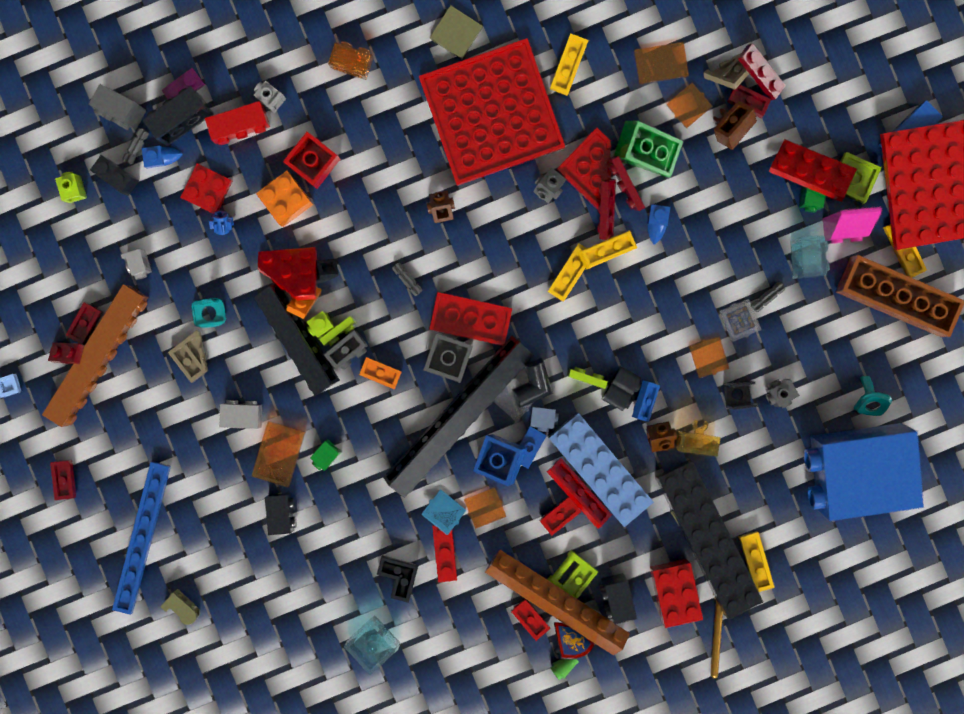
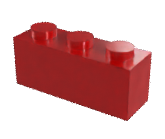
M260 101L205 118L211 140L219 145L227 144L230 142L229 140L234 138L244 139L253 132L256 134L266 131V128L270 127L264 105Z

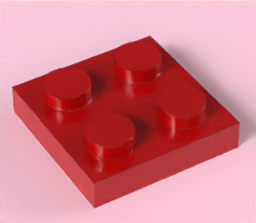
M197 163L180 198L211 213L219 211L233 181Z

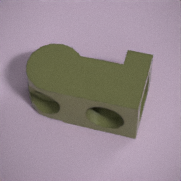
M179 589L174 591L161 605L165 612L169 609L179 616L180 621L185 625L194 623L200 616L199 608Z

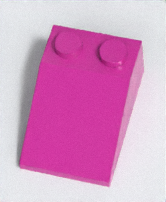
M881 208L840 211L823 218L824 241H831V244L843 243L844 239H850V242L863 241L862 238L870 235L882 212Z

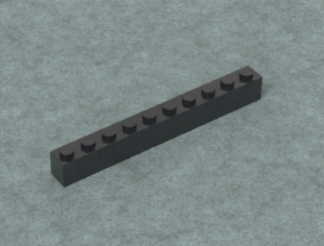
M511 336L386 473L383 478L388 486L404 498L412 492L420 480L452 448L453 444L464 435L470 425L503 392L504 388L517 376L524 365L530 362L534 355L516 338Z

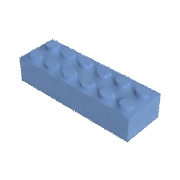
M576 412L548 436L624 527L654 503L579 413Z

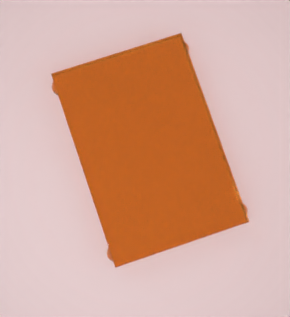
M684 42L634 50L639 84L689 76Z

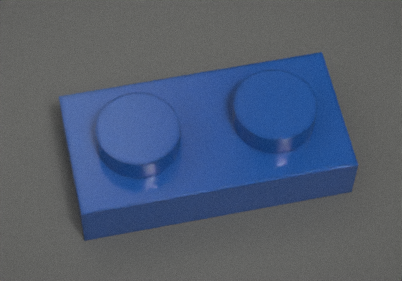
M643 380L632 417L649 422L660 385Z

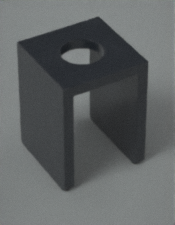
M755 381L723 383L726 408L736 410L758 407V404L751 403L749 385H755ZM735 389L742 391L743 395L739 400H735L732 397V392Z

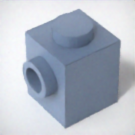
M532 406L530 426L538 427L537 431L549 432V429H554V425H558L559 414L555 413V409Z

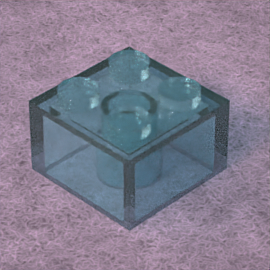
M825 236L800 237L790 241L793 279L817 278L827 275L829 261L826 260L828 242L825 240Z
M374 615L346 641L344 648L371 675L399 649L400 642Z

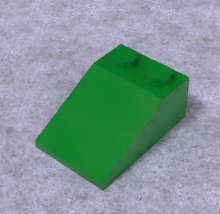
M625 121L614 156H619L620 160L627 164L671 178L683 141L640 121Z

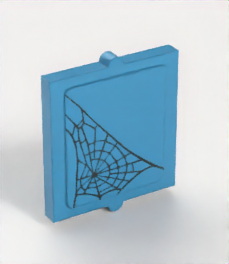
M440 489L436 496L429 500V505L421 515L448 535L454 526L459 524V520L466 512V509Z

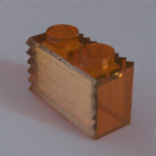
M341 41V44L335 42L328 65L336 71L367 80L374 58L368 49L360 47L357 50L352 48L351 44Z

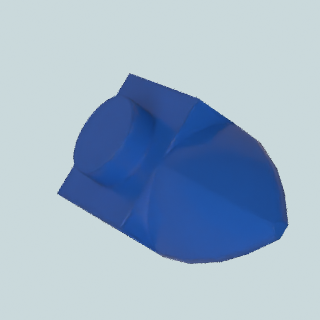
M154 146L142 148L143 163L146 169L170 165L183 155L179 150L170 147Z
M650 205L648 234L653 244L659 242L668 226L670 207Z

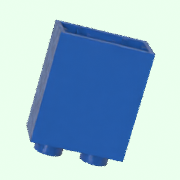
M903 423L810 436L811 448L804 450V462L807 471L814 472L815 486H809L807 489L808 501L813 510L817 509L829 521L924 508L918 431Z

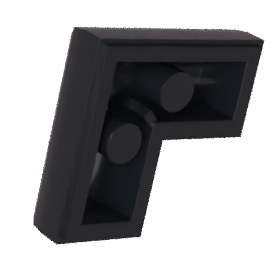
M542 358L524 365L529 382L512 389L517 407L519 408L553 394Z
M381 556L377 575L395 579L390 598L409 603L418 564Z

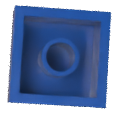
M494 434L486 435L473 472L510 486L515 483L527 448Z

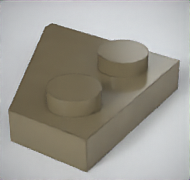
M738 54L730 60L720 63L719 68L711 72L709 69L706 70L704 78L736 89L749 73L737 59L740 55Z
M196 330L168 352L191 383L208 371L202 336L199 330Z

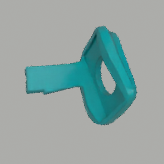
M208 298L196 300L192 303L195 326L201 328L216 327L226 321L225 307L221 299ZM206 306H212L216 310V317L211 321L205 320L202 316V311Z
M861 376L860 379L865 394L854 405V410L864 415H883L892 403V398L888 394L875 392L870 376ZM870 402L880 403V407L875 410L866 408V405Z

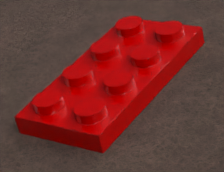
M784 139L769 169L770 173L840 202L843 201L857 171V168Z
M437 292L429 330L503 346L506 341L513 308Z

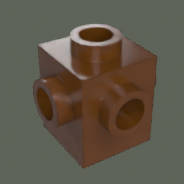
M448 190L429 194L430 202L427 203L428 213L433 214L434 223L453 220L452 209H455L453 197L449 198Z
M669 421L646 426L647 440L652 453L675 448L674 440L677 439L675 428L671 429Z

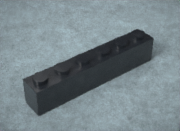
M274 284L256 295L254 298L258 307L263 311L269 325L274 329L279 341L287 350L288 356L295 363L298 372L303 376L314 396L339 382L340 379L324 356L318 343L308 331L303 319L286 311L291 301L286 291Z

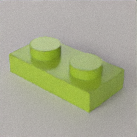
M349 316L319 340L323 345L327 346L329 344L332 346L340 340L339 336L341 334H348L354 330L355 327L353 325L357 322L352 316Z
M577 367L574 370L569 369L568 377L604 389L606 388L607 381L603 380L604 376L595 373L589 376L585 374L586 370Z

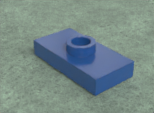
M529 426L519 444L527 448L521 465L528 469L547 436Z

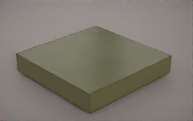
M450 5L430 36V39L462 60L483 26Z

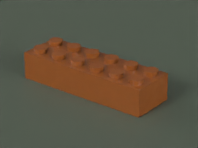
M860 255L850 257L835 291L939 337H951L964 306V300Z

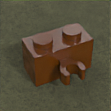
M739 100L728 113L724 109L719 110L720 115L723 117H713L714 123L717 125L713 129L717 142L731 150L736 147L757 122L754 109Z

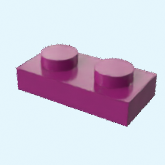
M191 68L161 91L167 99H173L185 87L189 88L191 86L198 91L205 84L195 70Z

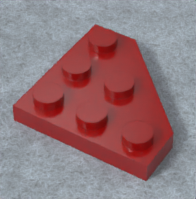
M598 128L556 169L597 210L601 203V195L599 194L601 181L611 179V172L608 168L610 164L608 159L611 158V140Z
M315 247L258 252V270L260 273L269 277L282 290H286L295 300L316 299L317 251Z

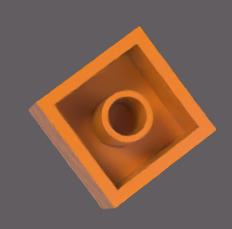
M285 171L256 193L277 223L282 227L314 205L288 171Z

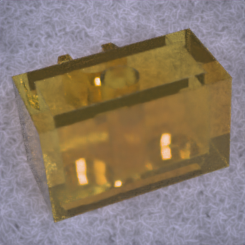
M694 419L692 422L694 433L686 431L677 432L675 450L718 457L720 437L704 434V431L708 428V421H704L703 426L698 428V420Z

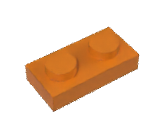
M316 287V299L295 300L292 298L286 311L304 319L320 296L322 289Z
M366 357L359 375L395 389L402 371Z

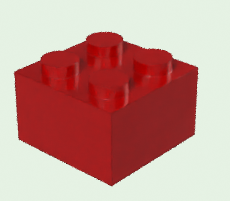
M307 131L283 162L318 189L341 159Z

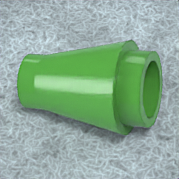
M560 659L552 663L553 666L550 669L558 680L565 679L579 661L577 659Z

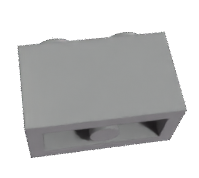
M226 400V403L220 404L219 427L262 428L263 405H257V401H245V404H238V400Z

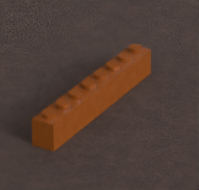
M122 285L84 346L80 364H73L42 414L44 417L60 427L69 426L75 422L77 418L76 413L85 406L87 402L86 397L96 388V381L106 372V365L109 360H113L116 356V349L119 344L126 340V333L129 328L136 324V317L139 312L146 308V301L149 297L130 285Z
M499 550L493 556L485 573L610 654L615 655L623 650L630 635L629 632L617 624L614 625L612 621L502 550Z

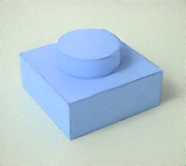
M17 374L0 378V398L22 392Z

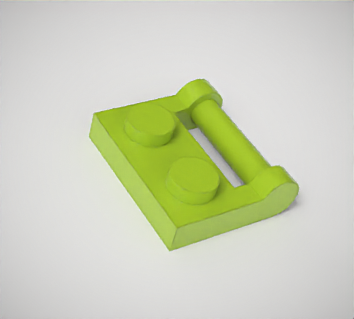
M570 550L565 561L554 575H550L547 580L578 599L596 576L598 570L574 551ZM576 561L578 563L576 568L563 584L560 583L559 579L570 565Z

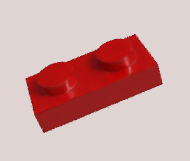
M568 496L539 521L552 536L581 513V510Z
M523 599L511 610V613L536 641L551 629L527 599Z

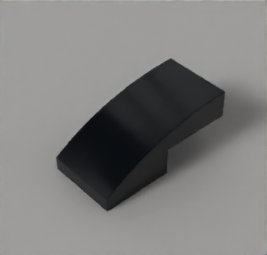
M335 258L316 260V284L339 276Z

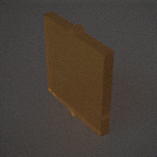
M693 83L666 104L675 115L674 118L678 119L686 129L712 107L704 97V93H701Z
M720 337L707 341L702 340L700 343L689 346L699 378L711 374L716 375L717 372L730 369Z
M495 487L464 499L469 511L468 516H471L475 529L506 517L502 506L503 501L500 500Z

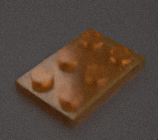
M268 421L252 477L289 487L306 432Z

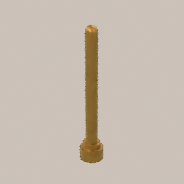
M717 600L710 674L712 678H717L719 672L723 612Z

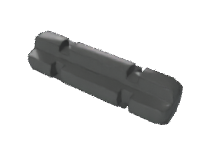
M142 128L137 130V136L133 137L127 148L128 152L122 158L128 164L132 165L134 163L135 155H138L144 144L143 140H146L149 135Z
M401 263L393 266L392 270L399 275L398 277L407 288L411 289L414 296L419 295L422 292V288L416 284V281L407 270H404Z
M778 282L758 298L759 300L751 304L752 309L755 312H759L764 308L763 306H767L778 296L777 294L785 291L783 284Z

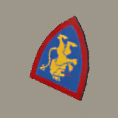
M554 622L558 642L554 652L560 655L562 659H578L584 657L592 650L595 643L566 624Z

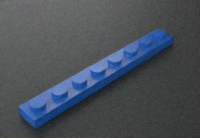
M154 461L150 462L112 608L114 611L129 615L134 611L171 469L169 465Z

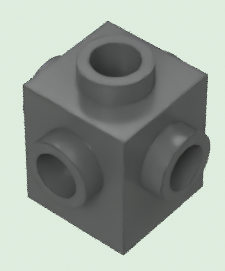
M551 168L545 176L542 174L535 182L537 187L533 192L549 204L553 198L557 199L563 192L561 187L567 179Z
M777 379L769 384V388L765 389L767 392L766 399L770 405L785 408L792 404L791 400L800 396L791 379H783L781 381Z

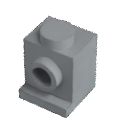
M267 81L258 83L254 88V92H256L254 97L273 113L286 100L284 95ZM269 91L270 95L268 97H264V95Z
M137 249L121 254L122 259L127 260L125 265L128 273L134 276L135 280L146 278V274L152 272L145 250Z

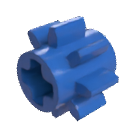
M217 211L213 213V216H210L209 226L210 229H214L216 234L225 235L232 230L234 225L233 217H229L227 212Z

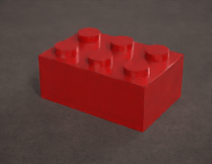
M687 559L651 566L650 572L661 622L664 627L668 628L703 620L691 563Z

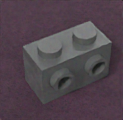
M354 330L325 353L324 356L336 370L340 368L345 370L352 364L350 360L355 356L359 358L367 352L365 348L369 345Z

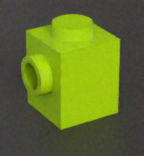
M66 172L61 174L62 177L55 178L61 201L72 203L87 198L81 176L73 172Z
M325 311L320 312L307 321L309 325L307 327L308 331L313 337L316 336L317 338H322L336 327Z

